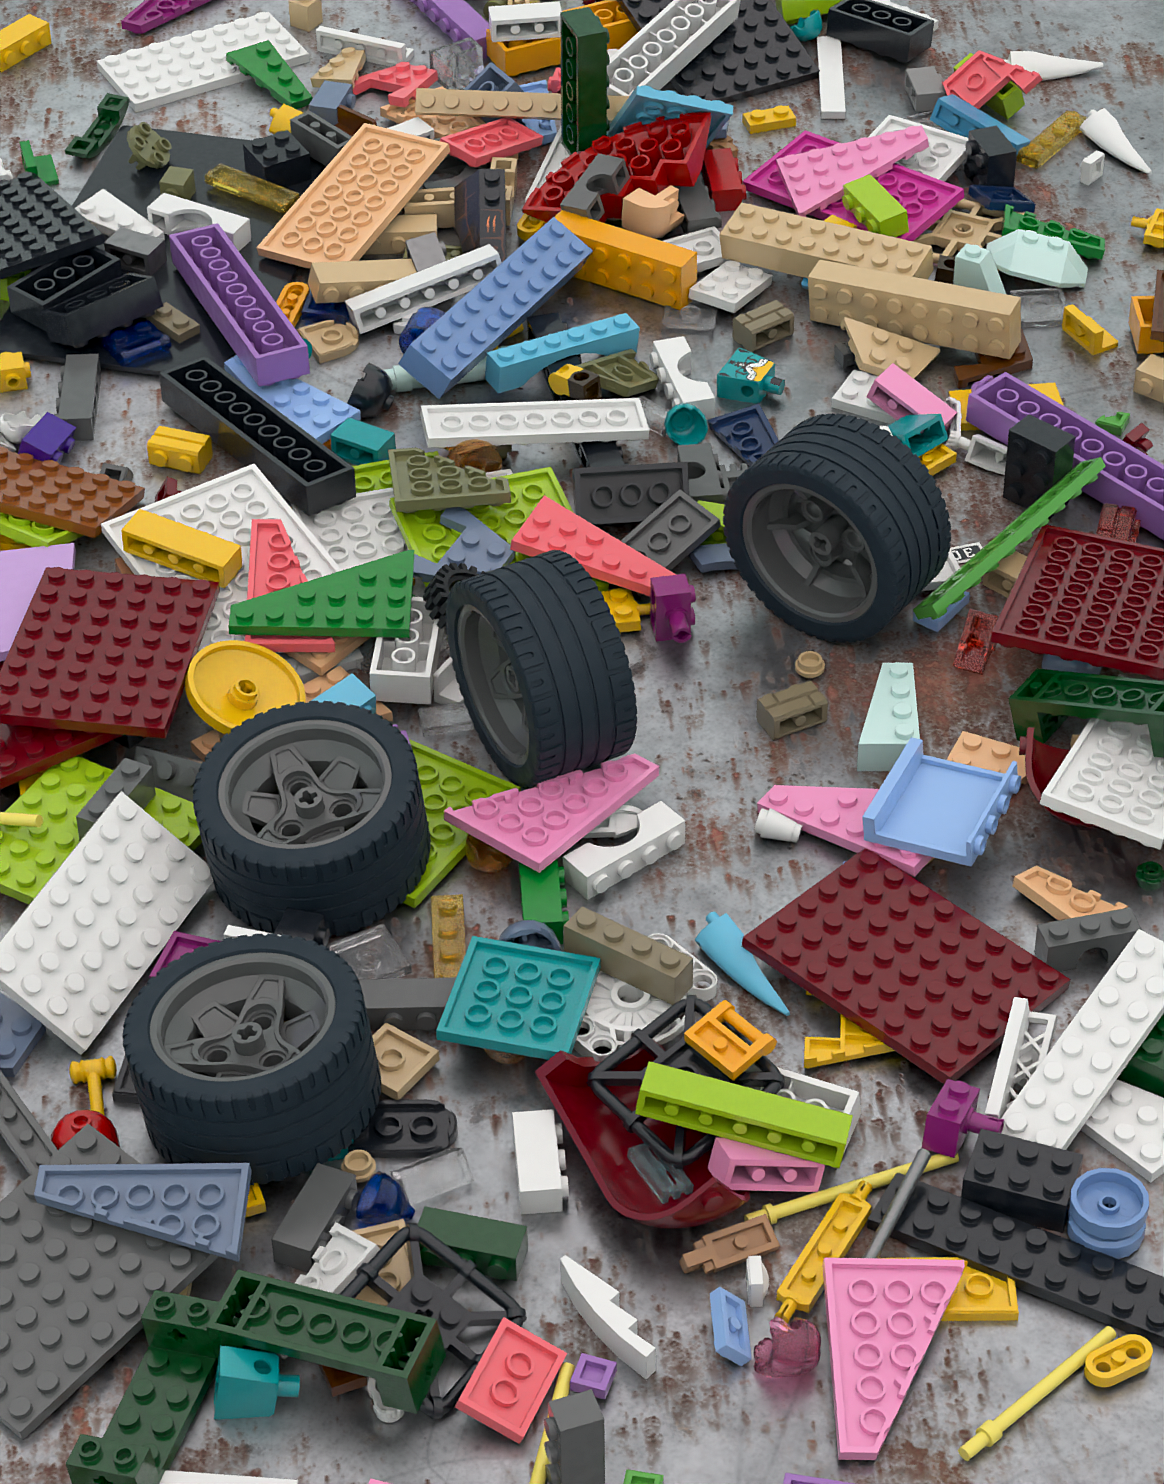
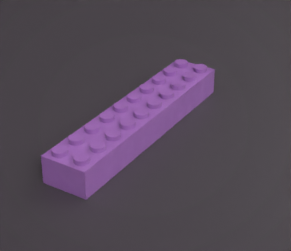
M218 223L169 235L172 263L259 387L270 386L275 382L297 379L302 375L310 374L307 344Z
M1007 372L1002 373L969 394L966 421L1005 445H1008L1009 429L1028 414L1076 436L1072 469L1082 461L1101 457L1106 465L1097 474L1098 479L1083 486L1081 490L1164 540L1163 464Z

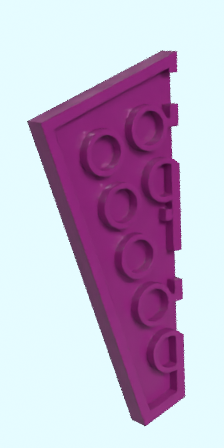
M144 0L121 20L122 29L136 34H143L211 0Z

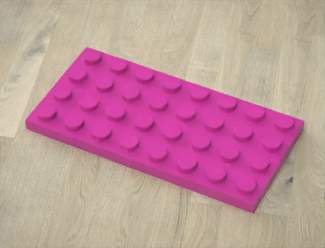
M805 130L744 179L743 185L745 184L746 190L794 209L778 171L776 159L787 155L809 152L812 149L830 147L839 142ZM893 163L891 170L875 178L907 210L909 232L895 237L899 239L914 241L964 198L963 188ZM842 199L829 204L821 211L816 209L809 213V215L822 220L835 215L857 225V229L868 231L867 227L862 222L859 223L850 210L845 209Z

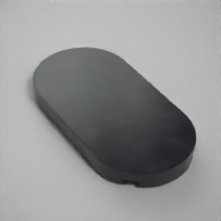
M379 1100L375 1113L369 1119L364 1130L361 1129L362 1133L356 1140H353V1144L348 1146V1153L353 1150H364L373 1158L434 1157L447 1151L456 1141L458 1135L457 1118L452 1110L450 1112L445 1108L444 1104L435 1100Z

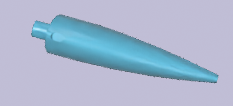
M716 912L709 913L706 916L708 925L695 938L696 943L729 977L746 991L773 1009L789 1016L790 1011L762 973L753 954L741 947L744 936L741 930L727 913L720 917Z

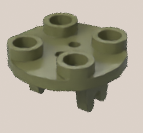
M141 122L127 132V142L133 152L128 162L132 164L137 161V170L145 166L156 169L163 168L169 162L170 142L166 138L160 137L152 130L149 124Z

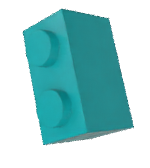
M349 417L330 435L332 452L344 461L354 465L389 460L388 450L396 449L394 432Z

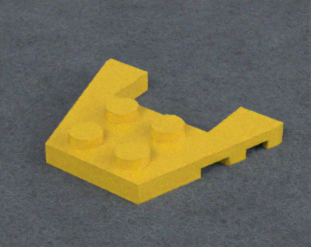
M840 1014V1038L805 1037L804 1068H812L895 1050Z

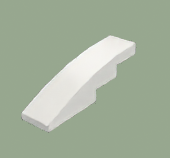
M564 1255L560 1259L561 1283L576 1310L595 1335L619 1359L643 1378H649L656 1371V1348L637 1335V1319L619 1307V1291Z

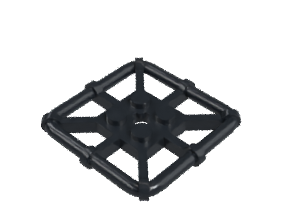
M687 995V998L673 1004L642 1030L640 1028L636 1029L631 1033V1039L600 1062L587 1076V1085L596 1097L623 1122V1127L629 1133H635L663 1161L673 1165L674 1169H684V1166L697 1161L713 1148L715 1138L719 1136L706 1134L685 1151L687 1128L676 1125L673 1151L644 1124L648 1117L637 1115L635 1111L632 1112L606 1087L642 1085L647 1067L642 1071H612L640 1048L645 1049L655 1059L654 1063L745 1087H764L760 1091L775 1095L785 1086V1076L781 1074L776 1065L766 1056H762L753 1063L762 1072H743L733 1081L684 1041V1034L683 1038L667 1051H664L652 1040V1038L684 1013L685 1033L695 1024V1015L697 1013L704 1017L713 1009L708 1003L698 999L696 995ZM722 1023L749 1046L752 1045L744 1035L729 1023Z
M407 1223L406 1227L397 1231L368 1263L361 1264L356 1270L357 1275L339 1295L356 1298L368 1286L389 1303L387 1307L415 1314H424L437 1319L445 1351L448 1350L469 1367L443 1398L440 1396L436 1375L419 1411L430 1415L431 1419H441L443 1414L448 1413L455 1407L484 1353L483 1351L481 1354H476L457 1338L467 1327L498 1326L503 1317L522 1327L523 1322L527 1320L526 1310L514 1298L477 1270V1264L471 1259L467 1262L431 1232L418 1227L417 1223ZM419 1242L458 1272L444 1290L423 1275ZM406 1243L411 1279L399 1292L382 1279L378 1273ZM468 1280L505 1311L469 1312L454 1300L452 1296Z

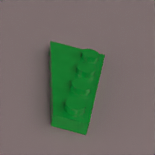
M269 40L226 53L227 62L231 65L235 63L241 73L245 76L250 75L253 77L259 87H264L271 91V96L281 104L284 103L294 109L309 106L312 101V95Z
M1005 205L1002 236L1017 229L1031 230L1037 234L1059 237L1062 240L1069 241L1077 254L1087 259L1103 258L1105 252L1104 238L1076 228L1068 231L1059 222L1050 220V222L1045 223L1035 219L1036 214L1026 211L1022 215L1014 212L1013 206Z

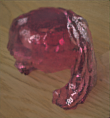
M776 1316L769 1321L772 1339L767 1337L759 1341L753 1351L755 1358L753 1368L759 1374L768 1378L806 1375L820 1361L821 1335L817 1327L807 1319L795 1317L791 1324L788 1325L782 1318Z

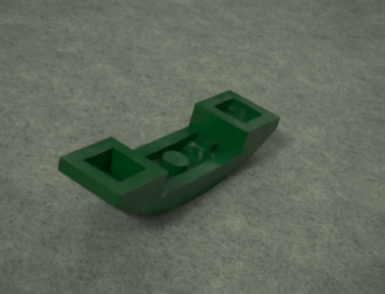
M107 93L97 106L98 116L82 137L75 136L65 149V154L86 159L100 154L119 130L130 103L129 97Z

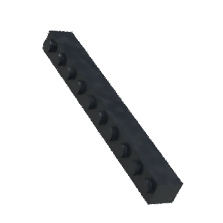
M558 312L527 317L528 341L568 330L567 323L562 322ZM580 354L558 360L541 370L554 401L576 400L565 394H556L549 385L548 377L566 364L573 366L582 364ZM616 441L572 442L582 468L629 465L628 462L624 463L622 448L616 445Z

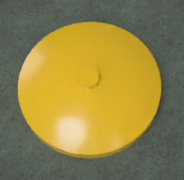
M227 640L210 644L193 657L186 674L185 691L190 705L204 722L223 734L231 733V729L237 725H242V722L249 718L253 719L255 715L261 712L264 714L268 712L267 710L275 707L278 709L282 705H295L297 702H306L305 689L295 669L272 650L251 642Z

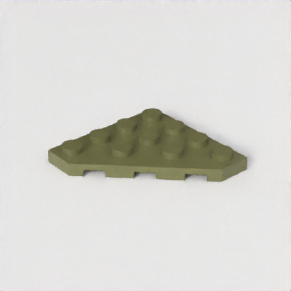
M416 447L388 450L396 512L414 513L418 510L426 509L442 511L451 507L468 509L476 505L500 506L504 503H511V492L508 479L500 476L495 478V480L488 478L483 470L471 466H466L464 469L457 467L454 460L436 455L434 458L425 456V450Z

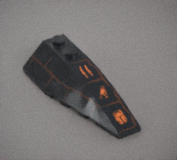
M479 169L454 187L455 231L459 237L460 246L464 254L490 244L499 253L501 262L507 259L505 169Z

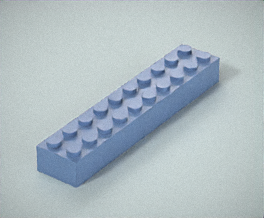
M553 217L409 345L398 364L440 399L487 356V352L493 351L527 317H530L577 274L593 250Z

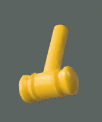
M108 1056L106 1059L101 1057L98 1059L80 1060V1062L72 1061L69 1066L71 1081L74 1084H78L81 1081L83 1083L88 1082L90 1110L98 1111L105 1116L101 1080L105 1081L107 1078L115 1079L117 1075L115 1059L112 1056Z

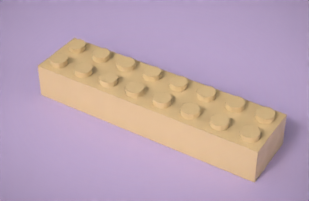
M742 202L719 234L722 258L808 278L820 259L927 280L933 272V252L930 245Z
M821 259L808 276L811 321L841 326L844 317L919 342L1005 359L1012 357L1021 342V297Z

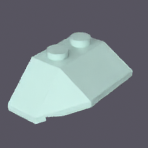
M1017 229L987 243L986 249L991 251L997 269L1008 275L1059 288L1085 287L1088 268L1069 241L1062 240L1059 237L1037 234L1031 230Z

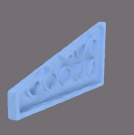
M237 355L224 362L226 372L322 444L331 439L330 435L348 417L358 421L361 420L359 409L299 379H287L275 382L270 386L259 387Z

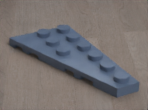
M250 1163L39 1165L34 1196L39 1204L239 1262L252 1170Z

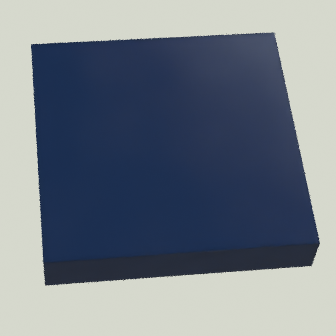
M969 186L968 194L988 210L1004 211L1005 205L1008 204L1014 207V212L1028 211L1034 213L1035 202L1015 187Z

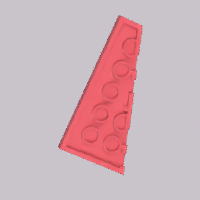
M545 495L511 540L510 550L531 557L551 550L566 552L575 558L591 577L650 596V578L676 575Z
M252 519L247 600L307 582L308 580L300 568L298 557L295 556L292 550L291 541L282 520ZM245 635L246 642L258 644L273 652H335V643L330 636Z

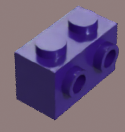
M46 412L22 439L18 454L28 453L33 455L34 459L41 461L54 460L60 464L63 454H69L75 445L76 440L73 436L76 427Z

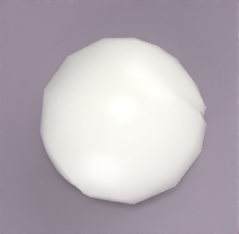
M21 411L16 415L4 413L0 417V433L8 441L21 444L22 439L37 424L41 416L36 414L30 419L26 416L25 411Z

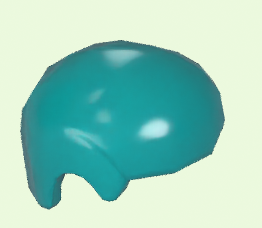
M819 10L811 11L810 16L805 20L800 17L797 25L790 26L799 41H811L821 33L823 23Z
M681 403L675 405L667 412L664 420L665 432L673 442L678 445L699 444L705 439L708 426L706 417L700 409L689 403Z

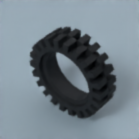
M450 563L449 566L445 564L437 571L425 588L423 601H426V604L424 606L426 610L431 611L429 616L432 620L439 619L436 625L440 629L447 626L446 603L451 588L459 581L479 575L477 574L476 567L471 565L468 570L464 563H460L459 566L456 563Z

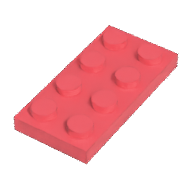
M501 118L442 137L440 142L449 143L450 156L463 160L470 167H480L483 164L492 162V157L505 158L541 146L543 136L511 118Z

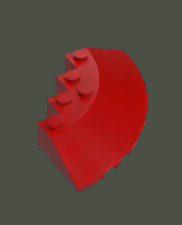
M711 112L682 113L679 118L665 120V116L656 117V121L642 125V122H637L623 127L624 132L611 137L604 135L592 141L590 148L580 154L574 152L561 162L562 167L555 173H548L545 177L546 182L540 188L536 187L524 204L522 212L546 223L561 211L560 204L563 199L568 195L598 153L624 158L630 179L618 195L611 193L600 195L605 213L599 219V222L605 223L607 218L622 219L623 198L638 188L657 195L670 185L694 187L702 170L712 118Z

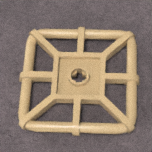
M962 199L954 207L971 211L969 214L950 209L943 215L941 220H937L927 229L933 231L932 233L920 235L913 242L938 245L941 248H946L942 254L933 252V263L938 264L940 255L952 257L956 250L960 251L966 243L983 248L985 244L1002 237V235L993 232L1002 230L1004 211L988 210L979 202ZM983 214L998 218L988 219L980 216H983Z

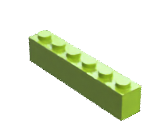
M650 1061L642 1081L635 1114L839 1169L853 1115Z

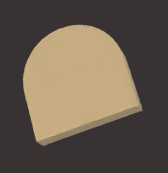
M325 320L297 329L299 335L311 343L312 355L319 364L347 356L354 352L359 345L358 330L348 322L344 325L335 323L334 320Z

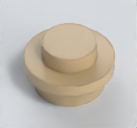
M806 651L801 653L796 660L795 670L805 678H814L824 672L825 663L819 653Z
M353 1150L345 1156L341 1164V1170L355 1174L357 1183L365 1182L374 1176L376 1162L367 1151Z

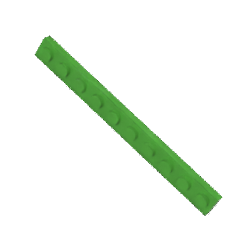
M1098 457L1080 462L913 609L918 620L928 617L934 620L943 616L950 604L960 601L965 596L964 592L967 589L978 585L982 581L981 577L984 574L995 570L999 566L998 562L1001 559L1012 555L1016 551L1015 547L1018 544L1029 540L1033 536L1032 532L1035 529L1046 525L1049 522L1048 517L1063 510L1066 507L1065 502L1080 495L1083 486L1097 480V474L1106 467L1102 458Z

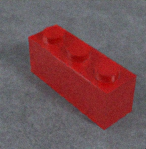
M731 148L705 150L701 173L704 184L707 185L709 190V198L714 200L715 211H736L742 200H746L745 184L742 185V172L739 171L738 158L733 157Z

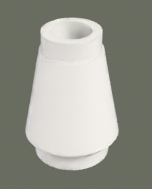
M761 808L754 832L761 834V838L797 843L803 825L797 824V822L772 808L769 810Z

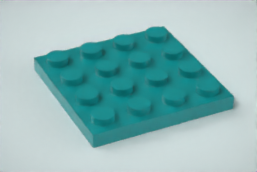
M472 936L436 1029L437 1040L549 1060L560 1050L571 1054L601 968V958Z

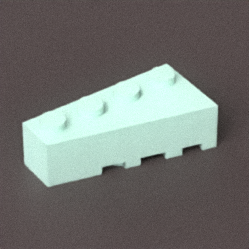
M882 663L858 743L857 771H891L910 738L920 739L913 663Z

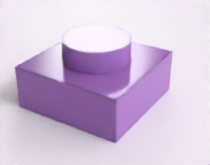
M581 1353L570 1380V1390L580 1393L592 1389L595 1397L605 1400L617 1372V1362Z

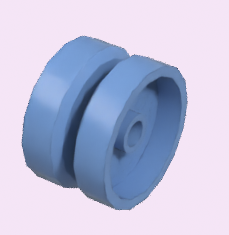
M1116 1168L1094 1169L1087 1171L1077 1178L1071 1189L1070 1208L1067 1216V1234L1070 1240L1117 1259L1130 1256L1139 1249L1145 1236L1146 1219L1149 1210V1194L1143 1183L1132 1174Z

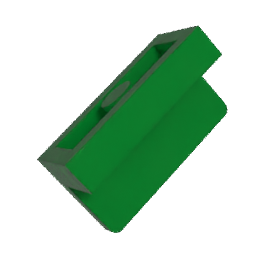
M20 141L21 157L25 172L35 173L49 186L59 184L52 155L34 157L30 141Z

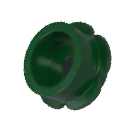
M1148 861L1136 868L1135 877L1141 888L1149 891L1161 888L1164 882V870L1160 864Z

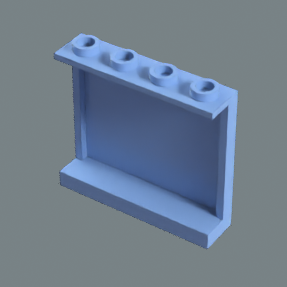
M911 737L862 816L864 840L972 867L977 856L984 853L989 835H994L996 832L998 820L1001 814H1006L1012 795L1017 794L1020 789L1021 776L1017 772V762L1012 761L1004 774L923 755V740Z

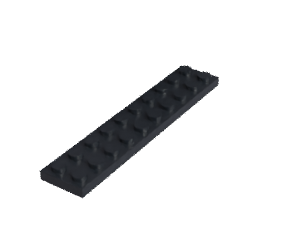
M896 1173L868 1217V1229L877 1230L905 1175ZM918 1181L889 1237L938 1257H958L968 1261L967 1266L1005 1282H1007V1277L1013 1279L1015 1287L1127 1333L1143 1336L1148 1341L1164 1347L1163 1276Z

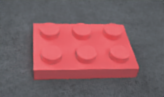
M503 1317L459 1397L455 1408L520 1444L567 1353Z

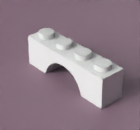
M167 193L160 195L147 207L148 221L167 235L218 223L238 251L251 241L250 219Z
M685 337L653 341V352L649 354L650 365L652 369H656L659 378L658 382L664 385L665 396L667 399H671L672 408L677 404L689 403L700 409L707 421L714 418L715 397L708 383L685 377L691 373V349Z
M659 801L637 814V835L631 841L615 847H602L586 843L563 856L565 881L587 900L599 893H603L614 884L629 878L633 873L649 864H653L657 859L673 850H677L681 845L685 844V820L665 803Z

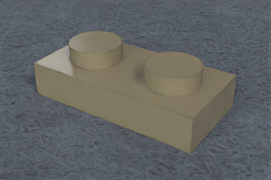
M167 302L163 303V307L156 309L154 315L146 317L147 322L178 343L200 333V324Z

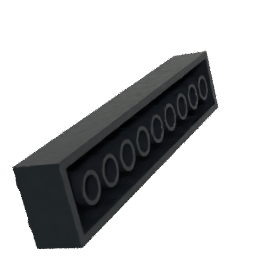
M204 356L159 373L161 397L166 405L203 434L210 435L212 441L247 467L255 464L277 492L308 516L318 514L322 510L335 505H341L345 501L356 497L354 467L208 357Z

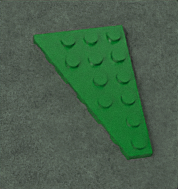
M414 550L399 552L233 604L230 608L229 635L410 638Z

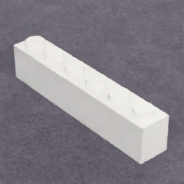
M488 244L345 300L352 324L362 334L398 320L403 316L469 292L502 262L499 253Z

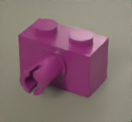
M686 574L650 578V624L656 642L674 640L678 643H684L691 638V625H695V613L691 603L696 601L694 585L688 584Z
M947 1079L927 1113L922 1148L955 1158L969 1132L979 1134L982 1128L1002 1133L1005 1120L976 1112L980 1088L970 1086L963 1081Z

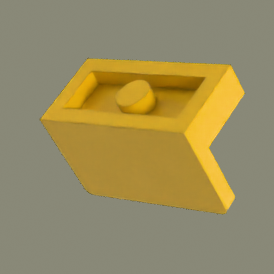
M1073 304L1064 307L1062 329L1091 355L1118 347V340L1090 316H1086Z

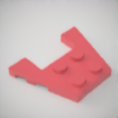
M979 50L942 84L947 96L954 94L979 109L1010 81L1027 94L1043 79L1035 71H1027L1022 66L1017 64L1011 65L1006 63L1004 59Z
M400 62L395 66L358 77V80H354L355 87L352 91L355 95L370 88L393 92L388 95L389 104L405 108L409 105L410 98L412 100L416 99V88H429L438 80L437 70L429 69L425 65L415 66L410 65L409 62Z

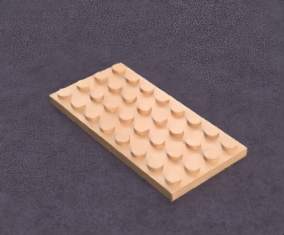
M364 123L256 247L258 255L311 269L312 263L359 261L449 154V143Z

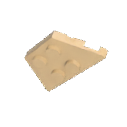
M844 317L841 322V329L847 330L850 337L848 345L851 352L855 355V361L859 370L877 376L894 363L916 380L917 376L921 375L940 353L939 348Z

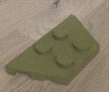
M633 349L575 365L600 376L601 388L622 397H629L654 389L659 381L658 376L649 369V366L644 361L638 363L634 359L636 352Z

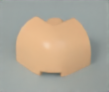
M670 185L657 195H653L638 188L624 197L622 228L654 239L662 238L673 231L683 222L685 216L677 211L679 206V189Z

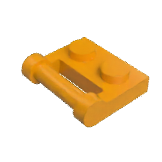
M727 1000L720 1002L684 1033V1041L733 1081L759 1058L770 1054L777 1044V1040L768 1033L763 1034L735 1011V1006ZM722 1023H729L753 1044L749 1046Z

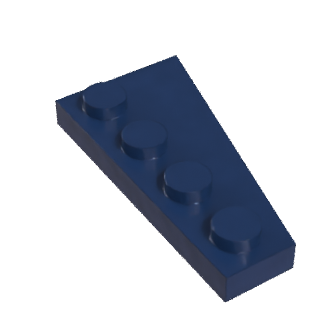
M760 404L708 420L709 429L748 466L756 462L779 441Z

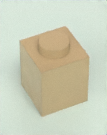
M321 0L288 1L290 26L310 32L323 22Z

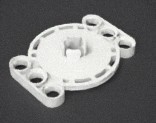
M661 933L647 936L693 958V987L682 999L687 998V995H696L698 999L708 1001L716 996L717 976L712 970L669 936ZM599 971L580 1027L587 1029L589 1032L585 1035L577 1036L573 1049L583 1057H593L595 1061H603L631 1039V1033L638 1028L642 1030L672 1005ZM704 981L708 982L711 986L701 989L695 987L694 984ZM685 1015L682 1020L680 1018L676 1019L652 1039L660 1045L673 1040L684 1031ZM599 1046H605L610 1048L611 1051L606 1054H598L594 1049Z

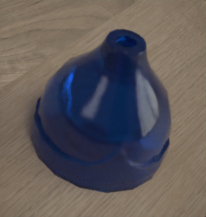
M381 1171L374 1173L361 1192L356 1208L357 1219L371 1225H379L400 1219L409 1222L415 1213V1209L408 1202L402 1186L390 1175Z

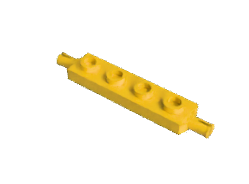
M864 1180L860 1181L853 1194L839 1193L777 1290L776 1297L777 1301L783 1303L775 1314V1319L779 1323L783 1319L782 1324L787 1325L796 1310L810 1313L824 1290L822 1267L824 1258H844L871 1214L872 1206L866 1201V1198L873 1190L869 1182L865 1185Z

